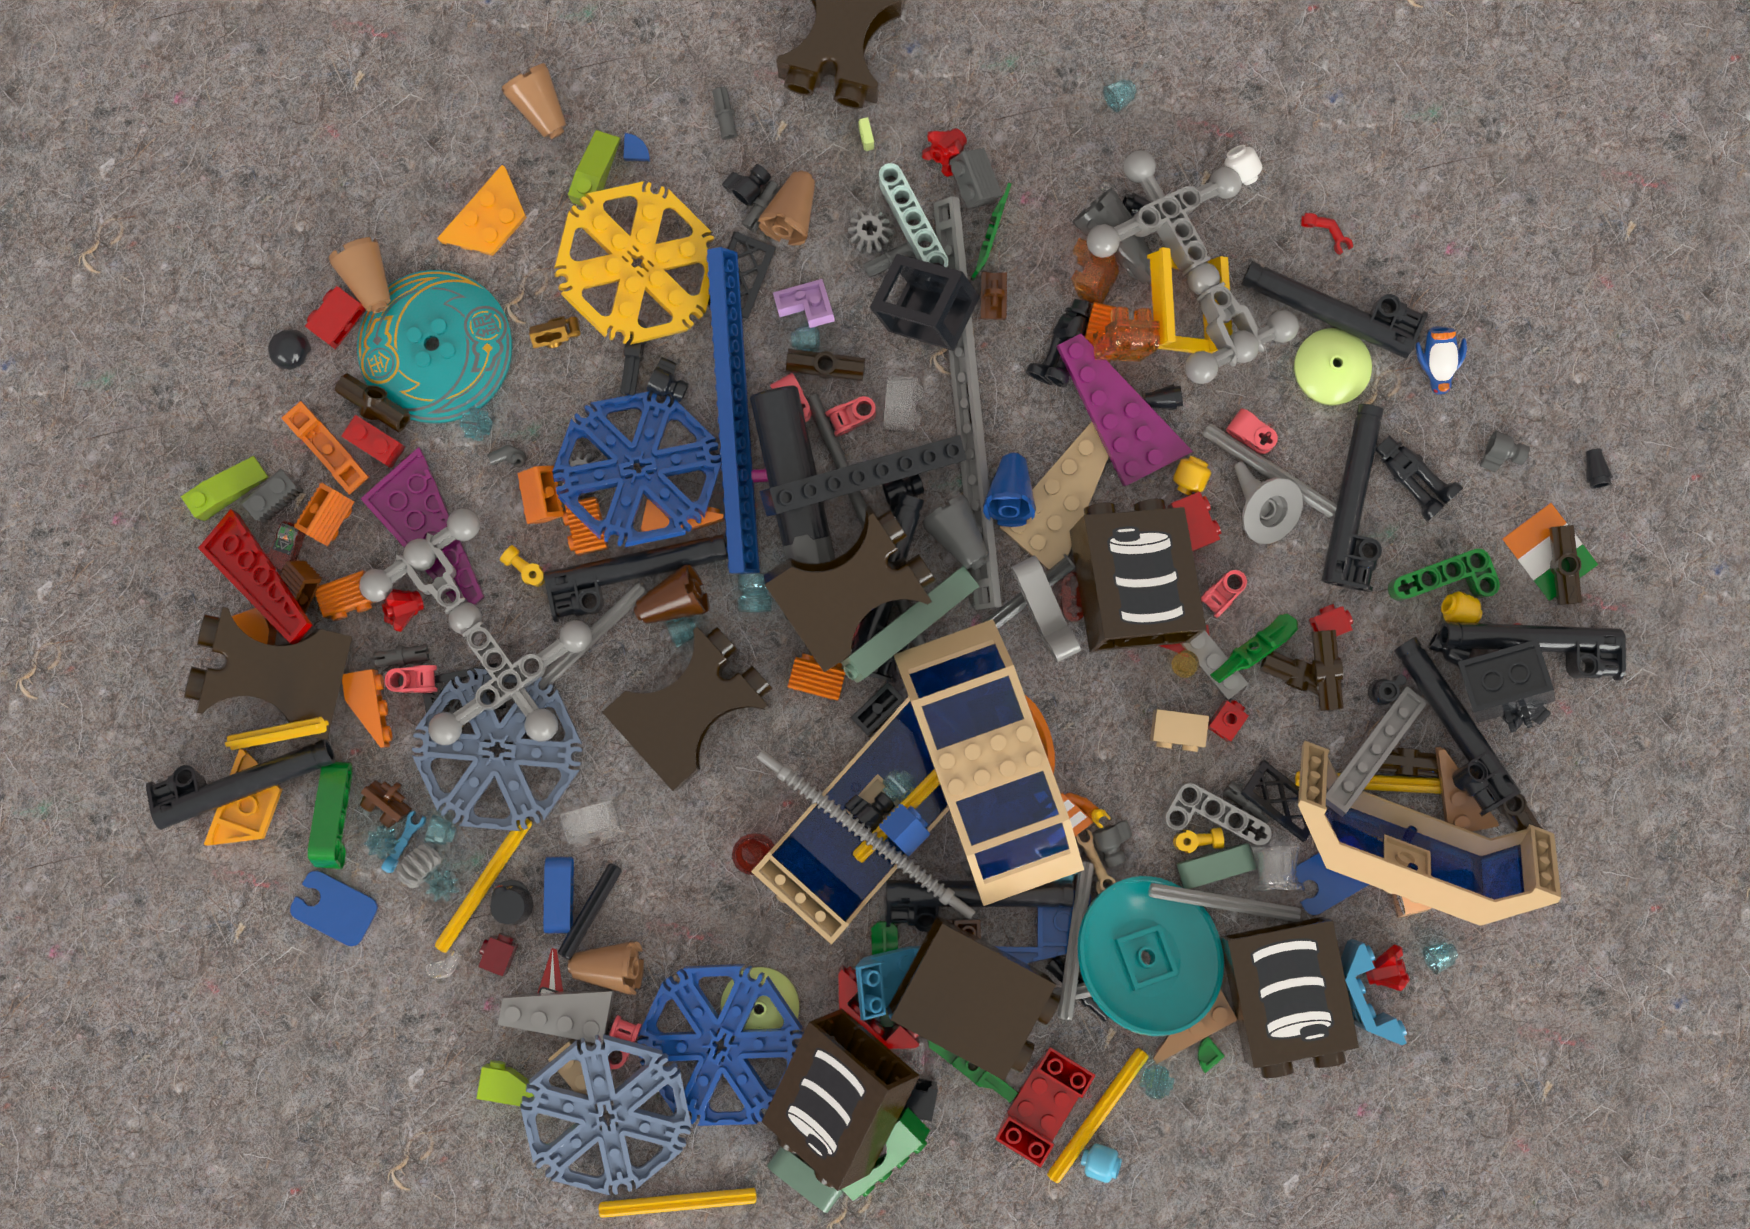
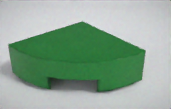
M1208 1036L1202 1039L1198 1048V1062L1206 1074L1225 1057Z

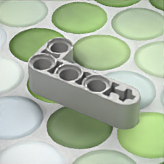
M1034 555L1011 566L1040 636L1055 661L1058 663L1080 652V645L1071 629L1067 626L1037 557Z
M1183 783L1176 788L1162 815L1165 826L1173 830H1181L1188 825L1193 814L1196 813L1254 845L1268 843L1272 835L1270 827L1263 821L1192 783ZM1187 787L1194 791V799L1190 802H1185L1182 798V792ZM1210 800L1217 804V811L1213 815H1209L1205 810V805ZM1177 810L1181 813L1182 820L1178 825H1173L1169 817L1173 811ZM1233 813H1237L1240 817V824L1235 828H1232L1228 822L1229 816ZM1247 826L1255 829L1260 828V832L1263 835L1261 838H1255V834L1245 830Z

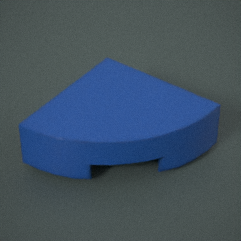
M625 133L624 161L650 162V155L645 143L637 136Z

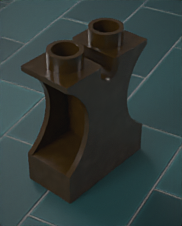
M810 0L816 12L815 21L810 33L800 45L785 54L779 55L776 60L778 76L785 79L784 87L794 93L810 96L814 94L815 87L820 88L822 79L826 75L835 76V94L833 99L838 104L854 109L863 108L865 101L877 104L878 82L874 79L866 65L864 58L865 50L872 36L883 25L894 19L901 18L906 0Z
M870 505L866 507L865 522L861 534L854 545L843 555L822 563H806L789 558L764 575V585L824 672L851 655L852 639L856 628L861 620L875 607L899 599L915 600L927 605L932 602L925 587L935 582L936 579L919 554L906 561L904 556L894 562L888 561L889 556L898 550L895 544L907 537L890 510L877 517Z
M221 607L219 617L204 614L197 646L211 648V652L222 654L225 662L220 668L206 666V669L191 666L184 698L197 700L196 712L201 714L212 705L227 698L238 696L260 698L275 705L286 717L288 723L316 717H323L324 720H328L329 725L326 726V732L308 735L327 740L352 636L315 629L297 644H264L245 634L233 620L229 609Z
M698 627L693 630L694 650L687 669L673 684L650 693L624 691L602 711L672 791L679 790L701 770L700 749L702 741L715 721L737 709L759 708L768 710L770 708L763 697L773 688L753 666L749 667L742 675L738 672L730 679L723 678L722 671L730 663L728 658L738 649L718 627L714 628L707 636Z

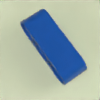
M546 857L544 867V933L568 934L573 925L574 858Z

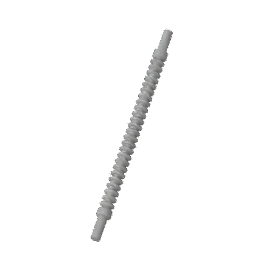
M764 750L759 753L757 759L776 772L777 778L783 782L786 780L788 786L793 785V790L798 789L800 795L805 794V799L808 800L810 798L812 804L817 803V808L820 809L822 807L824 813H830V818L835 817L836 823L842 822V827L847 826L848 832L854 831L855 837L859 835L861 837L860 841L865 840L867 846H873V851L877 849L879 855H885V860L889 858L891 864H897V869L902 868L903 874L909 873V878L914 877L916 879L915 883L921 882V887H927V892L932 891L934 897H940L939 901L944 905L949 904L967 919H971L976 911L957 898L952 889L949 887L947 889L944 888V883L940 885L937 878L933 880L932 874L927 875L925 869L920 870V865L915 866L913 864L914 860L908 861V856L905 855L903 857L901 855L902 851H895L896 847H890L889 841L883 842V837L878 838L877 832L871 833L870 827L866 829L864 827L865 823L860 824L858 818H852L853 814L848 815L846 809L841 810L840 804L837 806L834 804L835 800L829 801V796H823V791H816L817 787H811L810 781L804 782L805 778H799L798 772L793 773V769L789 765H782Z

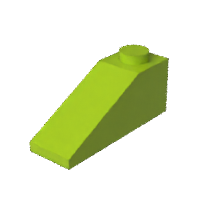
M598 130L595 131L576 169L568 192L572 203L583 206L580 203V199L583 196L585 197L587 193L604 189L621 140L620 137Z
M252 456L201 482L182 495L181 498L193 516L205 522L269 477L256 457Z
M491 1060L490 1064L486 1063L481 1069L476 1099L520 1106V1103L522 1104V1096L530 1098L534 1094L526 1092V1085L529 1084V1080L514 1068L506 1067L505 1062Z

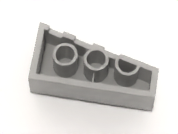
M610 989L507 995L502 999L497 1025L576 1040L585 1038V1041L596 1043L595 1035H599L601 1044H603V1034L607 1035L615 991Z

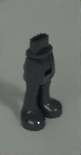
M1074 299L1071 307L1066 308V313L1060 317L1053 329L1051 345L1042 364L1030 363L1026 369L1028 376L1047 385L1054 384L1062 388L1067 387L1070 375L1062 358H1060L1056 346L1079 334L1085 335L1086 326L1090 318L1088 311L1091 303L1085 300Z
M1389 435L1375 451L1382 457L1380 461L1386 464L1394 480L1407 488L1422 508L1421 515L1428 522L1463 487L1457 482L1444 483L1427 467L1420 454H1415L1409 448L1401 446L1403 444L1401 441L1397 443ZM1417 474L1439 500L1426 492L1412 476Z

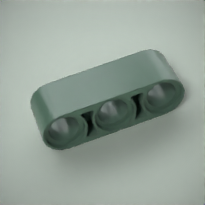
M1249 843L1232 846L1176 864L1183 888L1186 889L1202 886L1257 868Z
M782 1147L779 1148L767 1164V1167L776 1176L825 1213L829 1212L844 1192L842 1189L837 1191L835 1188H830L820 1183L815 1177L812 1167L796 1153L786 1151Z

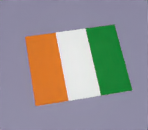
M1552 503L1548 504L1502 539L1549 601L1556 597L1554 574L1550 569L1552 551L1549 528L1568 525ZM1575 534L1577 556L1581 560V569L1579 571V577L1581 578L1595 568L1598 563ZM1564 558L1561 566L1567 572L1570 569V563Z

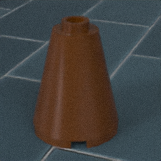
M685 565L637 599L634 612L639 621L643 620L644 623L649 624L701 615L710 610L707 593L702 594L700 586L703 583L698 573L691 565Z

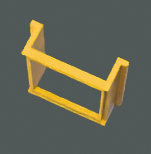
M1162 247L1159 248V251L1148 254L1147 259H1150L1154 341L1150 348L1189 353L1206 351L1211 354L1218 351L1206 332V327L1209 324L1204 314V339L1175 336L1172 269H1180L1171 257L1170 248ZM1219 256L1208 261L1207 263L1214 265L1219 271L1220 283L1224 282L1226 284L1225 287L1230 290L1228 257ZM1232 320L1224 323L1229 336L1233 334Z

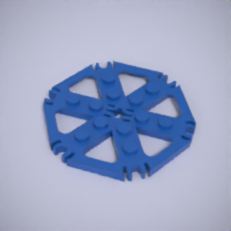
M649 391L632 396L628 395L591 402V407L585 406V412L589 415L587 418H582L577 413L575 414V422L571 418L553 468L554 482L563 481L565 483L563 486L556 487V493L558 498L599 539L605 530L604 542H608L609 537L613 534L619 537L618 546L623 544L624 537H628L625 547L686 535V531L690 532L692 526L687 522L689 519H694L697 523H701V515L705 518L722 465L721 455L713 456L710 454L711 451L718 450V443L716 438L678 401L674 399V403L670 407V396L666 397L664 403H658L656 401L657 394L653 393L651 401H647L650 396ZM628 409H638L642 412L632 443L606 418L608 414ZM671 420L679 421L696 438L695 443L658 450L667 423ZM579 438L590 440L609 459L573 467L569 465L573 448ZM639 463V466L643 467L641 473H637L633 469L634 464ZM702 471L706 475V480L700 498L692 502L667 477ZM616 487L609 511L604 520H596L578 502V497L583 493ZM643 494L668 517V526L645 532H637L633 528Z
M745 964L685 966L677 971L680 982H675L672 976L662 982L638 1036H647L640 1038L637 1041L638 1044H645L646 1046L662 1050L663 1054L666 1053L668 1055V1061L698 1060L684 1090L688 1111L692 1113L691 1124L698 1119L699 1115L700 1121L697 1126L744 1125L761 1122L764 1117L762 1108L768 1109L777 1088H767L747 1058L784 1057L787 1060L788 1067L798 1046L794 1040L801 1038L804 1033L802 1031L793 1033L792 1030H802V1025L769 976L766 977L763 985L760 982L763 981L765 973L761 972L757 979L751 978L750 971L752 966H748L744 970L743 975L741 972ZM729 976L734 981L732 990L720 1015L717 1014L699 986V981L702 977ZM760 996L769 997L783 1017L784 1024L781 1028L743 1030ZM673 999L695 1032L664 1033L658 1029V1019L668 1000ZM725 1034H727L724 1039V1046L727 1047V1049L723 1048L717 1054V1056H715L718 1051V1044L715 1043V1041L718 1042L725 1036ZM639 1056V1058L642 1059L640 1063L643 1066L645 1060L641 1056ZM722 1074L744 1105L743 1110L716 1112L711 1109L710 1100ZM666 1084L659 1092L672 1112L675 1113L677 1107L673 1088Z

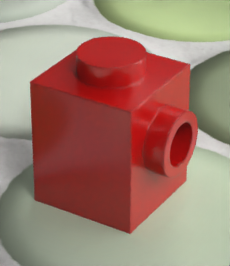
M1334 604L1319 609L1320 615L1309 619L1314 632L1336 630L1337 637L1353 630L1351 627L1353 624L1352 616L1348 610H1344L1343 606L1335 608Z
M1232 700L1231 703L1223 701L1208 722V729L1226 742H1231L1249 717L1244 712L1246 708L1235 700Z

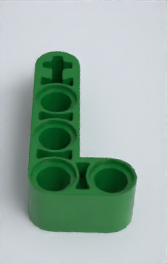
M1473 549L1393 579L1388 584V594L1392 599L1402 601L1465 578L1472 595L1477 598H1486L1498 592L1500 582L1489 554L1483 549ZM1472 555L1479 558L1480 564L1478 568L1473 567L1470 562ZM1448 564L1455 567L1456 573L1454 577H1450L1446 572ZM1423 573L1430 575L1432 580L1430 586L1423 584L1421 579ZM1482 579L1489 583V590L1487 592L1482 591L1480 588V581ZM1412 582L1414 587L1399 592L1398 587Z
M335 762L321 768L308 843V859L314 867L343 869L346 849L342 843L353 774L352 763Z

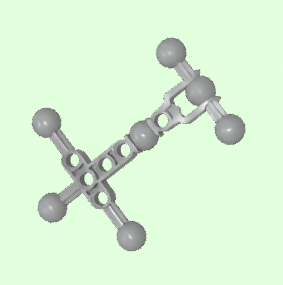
M1136 150L1127 155L1123 165L1124 174L1130 181L1141 184L1151 203L1143 206L1130 220L1112 227L1107 224H1101L1093 227L1087 236L1086 243L1088 250L1094 256L1104 258L1113 255L1117 251L1120 241L1133 235L1145 237L1157 231L1165 247L1170 248L1174 263L1183 271V276L1188 275L1187 283L1189 288L1195 294L1200 295L1197 301L1201 302L1200 307L1209 324L1206 327V332L1218 349V351L1212 354L1206 351L1191 354L1185 365L1187 377L1197 384L1209 383L1216 377L1219 367L1227 363L1234 367L1236 362H1250L1256 357L1258 351L1263 352L1265 350L1264 344L1272 340L1283 343L1295 338L1298 333L1299 323L1297 317L1287 310L1272 313L1267 320L1266 326L1258 330L1248 307L1240 305L1236 301L1231 291L1225 287L1226 284L1224 282L1220 283L1221 277L1216 267L1207 263L1211 258L1210 256L1207 257L1206 247L1188 218V215L1200 203L1216 196L1221 199H1230L1236 196L1242 185L1239 174L1227 166L1220 167L1212 173L1210 182L1198 188L1185 186L1165 196L1153 176L1156 169L1153 156L1144 150ZM1232 320L1239 331L1229 336L1224 323Z
M467 508L457 509L449 515L447 527L434 536L427 533L426 539L421 538L410 541L405 546L403 555L396 554L397 561L385 570L371 569L365 572L359 582L360 592L367 600L380 602L391 593L393 583L408 573L422 593L426 595L432 594L437 602L445 608L444 611L448 614V622L451 629L461 634L467 640L472 651L492 677L491 680L477 690L473 700L456 712H441L430 720L428 733L435 743L450 745L456 742L461 735L463 725L484 710L497 709L511 698L526 717L524 726L527 735L532 740L538 742L547 741L556 734L558 720L550 710L539 708L525 688L541 678L545 673V667L566 652L580 653L586 650L592 641L591 628L581 620L566 622L561 627L558 640L538 654L525 655L513 664L493 635L484 628L485 624L482 622V614L479 608L463 597L461 590L454 580L456 569L441 550L454 540L468 541L474 538L479 531L480 520L477 514ZM437 557L446 569V572L442 577L435 578L432 584L425 585L416 571L429 569ZM448 591H455V601L450 604L445 603L444 595ZM479 633L486 634V643L482 646H475V636ZM495 654L501 655V665L496 668L490 667V657ZM531 660H536L539 663L538 671L533 674L527 673V663ZM510 675L516 676L517 685L512 689H506L504 686L505 679ZM487 691H493L495 693V701L489 705L484 704L482 700L483 694Z

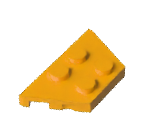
M501 165L440 234L437 239L442 244H452L463 249L476 250L483 254L494 256L527 217L505 166Z
M239 749L230 775L259 763L246 750ZM276 785L217 808L204 845L264 839L283 789Z

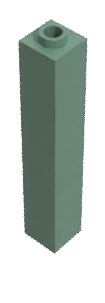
M964 566L956 570L928 592L932 601L930 604L927 605L917 601L849 657L844 659L841 664L844 666L845 674L851 680H855L856 683L865 679L979 587L978 583Z

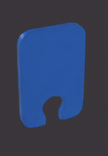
M1351 838L1339 840L1341 843L1360 849ZM1319 852L1294 866L1287 873V881L1293 891L1301 887L1302 883L1307 880H1312L1317 884L1318 891L1316 895L1300 901L1304 910L1310 915L1321 914L1369 885L1327 869Z
M317 870L308 873L302 885L307 888L317 889L320 893V901L317 905L310 906L305 903L304 899L296 896L290 907L291 915L304 924L347 946L358 945L377 913L378 904L376 900Z

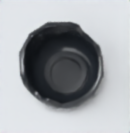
M283 330L275 334L268 346L271 361L279 368L289 370L304 364L308 352L311 351L307 337L297 330Z

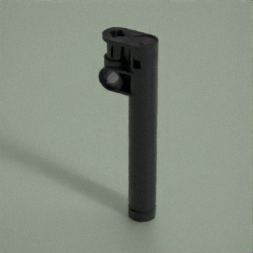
M1253 261L1250 263L1241 282V285L1247 288H1253L1258 293L1405 359L1408 358L1413 350L1428 316L1426 311L1419 313L1408 308L1407 304L1401 302L1393 294L1382 296L1375 302L1369 314L1267 267H1261L1260 264ZM1382 303L1389 304L1392 312H1384L1381 307Z
M1358 404L1357 417L1353 427L1321 580L1327 584L1364 592L1373 591V587L1370 586L1372 572L1376 570L1378 558L1382 553L1381 544L1377 540L1358 535L1381 425L1380 420H1382L1384 411L1383 408L1370 404ZM1364 545H1369L1372 548L1373 555L1371 558L1363 555L1362 548Z
M902 493L899 494L898 505L895 507L893 515L907 537L895 544L898 550L889 556L888 561L894 562L903 556L907 560L924 500ZM894 600L875 607L861 620L851 654L886 627ZM908 644L897 653L907 650ZM894 655L869 676L896 683L897 679L894 678L897 664Z
M720 534L712 538L706 537L544 572V580L554 622H559L560 617L574 614L577 617L599 613L604 605L601 586L675 571L685 565L694 567L712 563L715 560L728 559L724 536ZM589 595H595L597 598L596 605L591 609L586 608L584 605L585 598Z
M1443 622L1440 628V643L1443 648L1502 650L1538 639L1542 652H1566V671L1572 678L1612 676L1614 680L1620 681L1626 672V638L1622 629ZM1581 660H1582V661L1584 662V664H1585V671H1584V672H1583V671L1581 670V668H1580V662H1581Z
M1414 637L1396 648L1394 652L1402 660V664L1468 760L1467 764L1453 773L1452 779L1454 785L1459 790L1467 792L1470 797L1473 796L1482 810L1479 813L1482 817L1518 795L1521 791L1426 650L1421 647L1420 641L1417 637Z
M323 739L315 742V744L304 746L209 784H206L205 778L190 765H182L174 771L173 775L168 776L167 780L157 784L152 781L146 783L151 817L158 829H165L318 770L322 766L335 763L334 752L328 740Z
M915 880L886 881V927H890L891 923H905L908 926H915L922 932H928L936 916H938L939 907L952 906L941 903L939 901L940 897H934L932 891L927 892V887H921V882L915 883ZM938 880L940 885L944 883V888L947 889L949 887L955 892L954 895L969 907H1073L1074 892L1072 881H1052L983 906L974 880Z

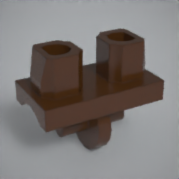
M981 272L980 319L1006 320L1007 272Z
M375 780L361 791V794L364 796L360 806L368 812H373L377 807L384 811L379 820L387 828L402 820L412 810L403 802L405 797L399 793L402 788V784L399 782L391 786L386 781L381 784Z

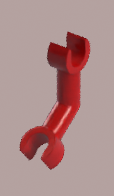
M1305 213V216H1302V227H1321L1329 230L1335 241L1334 250L1338 255L1343 253L1340 247L1341 242L1345 243L1349 250L1353 248L1352 240L1344 237L1334 219L1318 217L1313 213Z

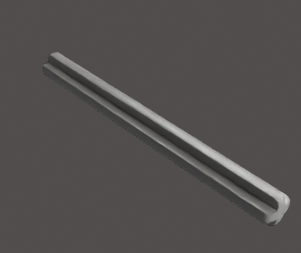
M1209 424L1203 431L1202 435L1268 479L1283 477L1296 483L1302 493L1303 501L1325 516L1331 518L1336 513L1337 505L1218 427Z
M639 583L634 585L590 627L592 631L590 646L580 653L568 651L555 660L545 670L542 680L539 682V688L546 690L550 684L556 681L636 605V600L646 594L647 590Z
M1082 861L1084 870L1078 872L1058 1010V1018L1064 1020H1072L1080 969L1077 950L1078 935L1082 919L1089 905L1094 870L1093 863Z
M1151 883L1149 886L1148 894L1152 898L1294 922L1300 920L1301 909L1297 907Z

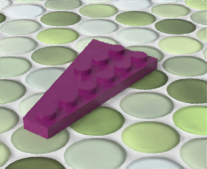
M1082 334L1056 346L1123 486H1127L1193 452Z
M420 447L360 498L404 548L414 539H426L427 533L434 536L447 527L449 512ZM454 540L441 550L456 569L454 580L461 590L463 597L468 602L477 605L485 596L461 541ZM436 557L434 564L425 572L434 581L435 578L442 577L446 569ZM448 591L446 595L454 602L456 592Z

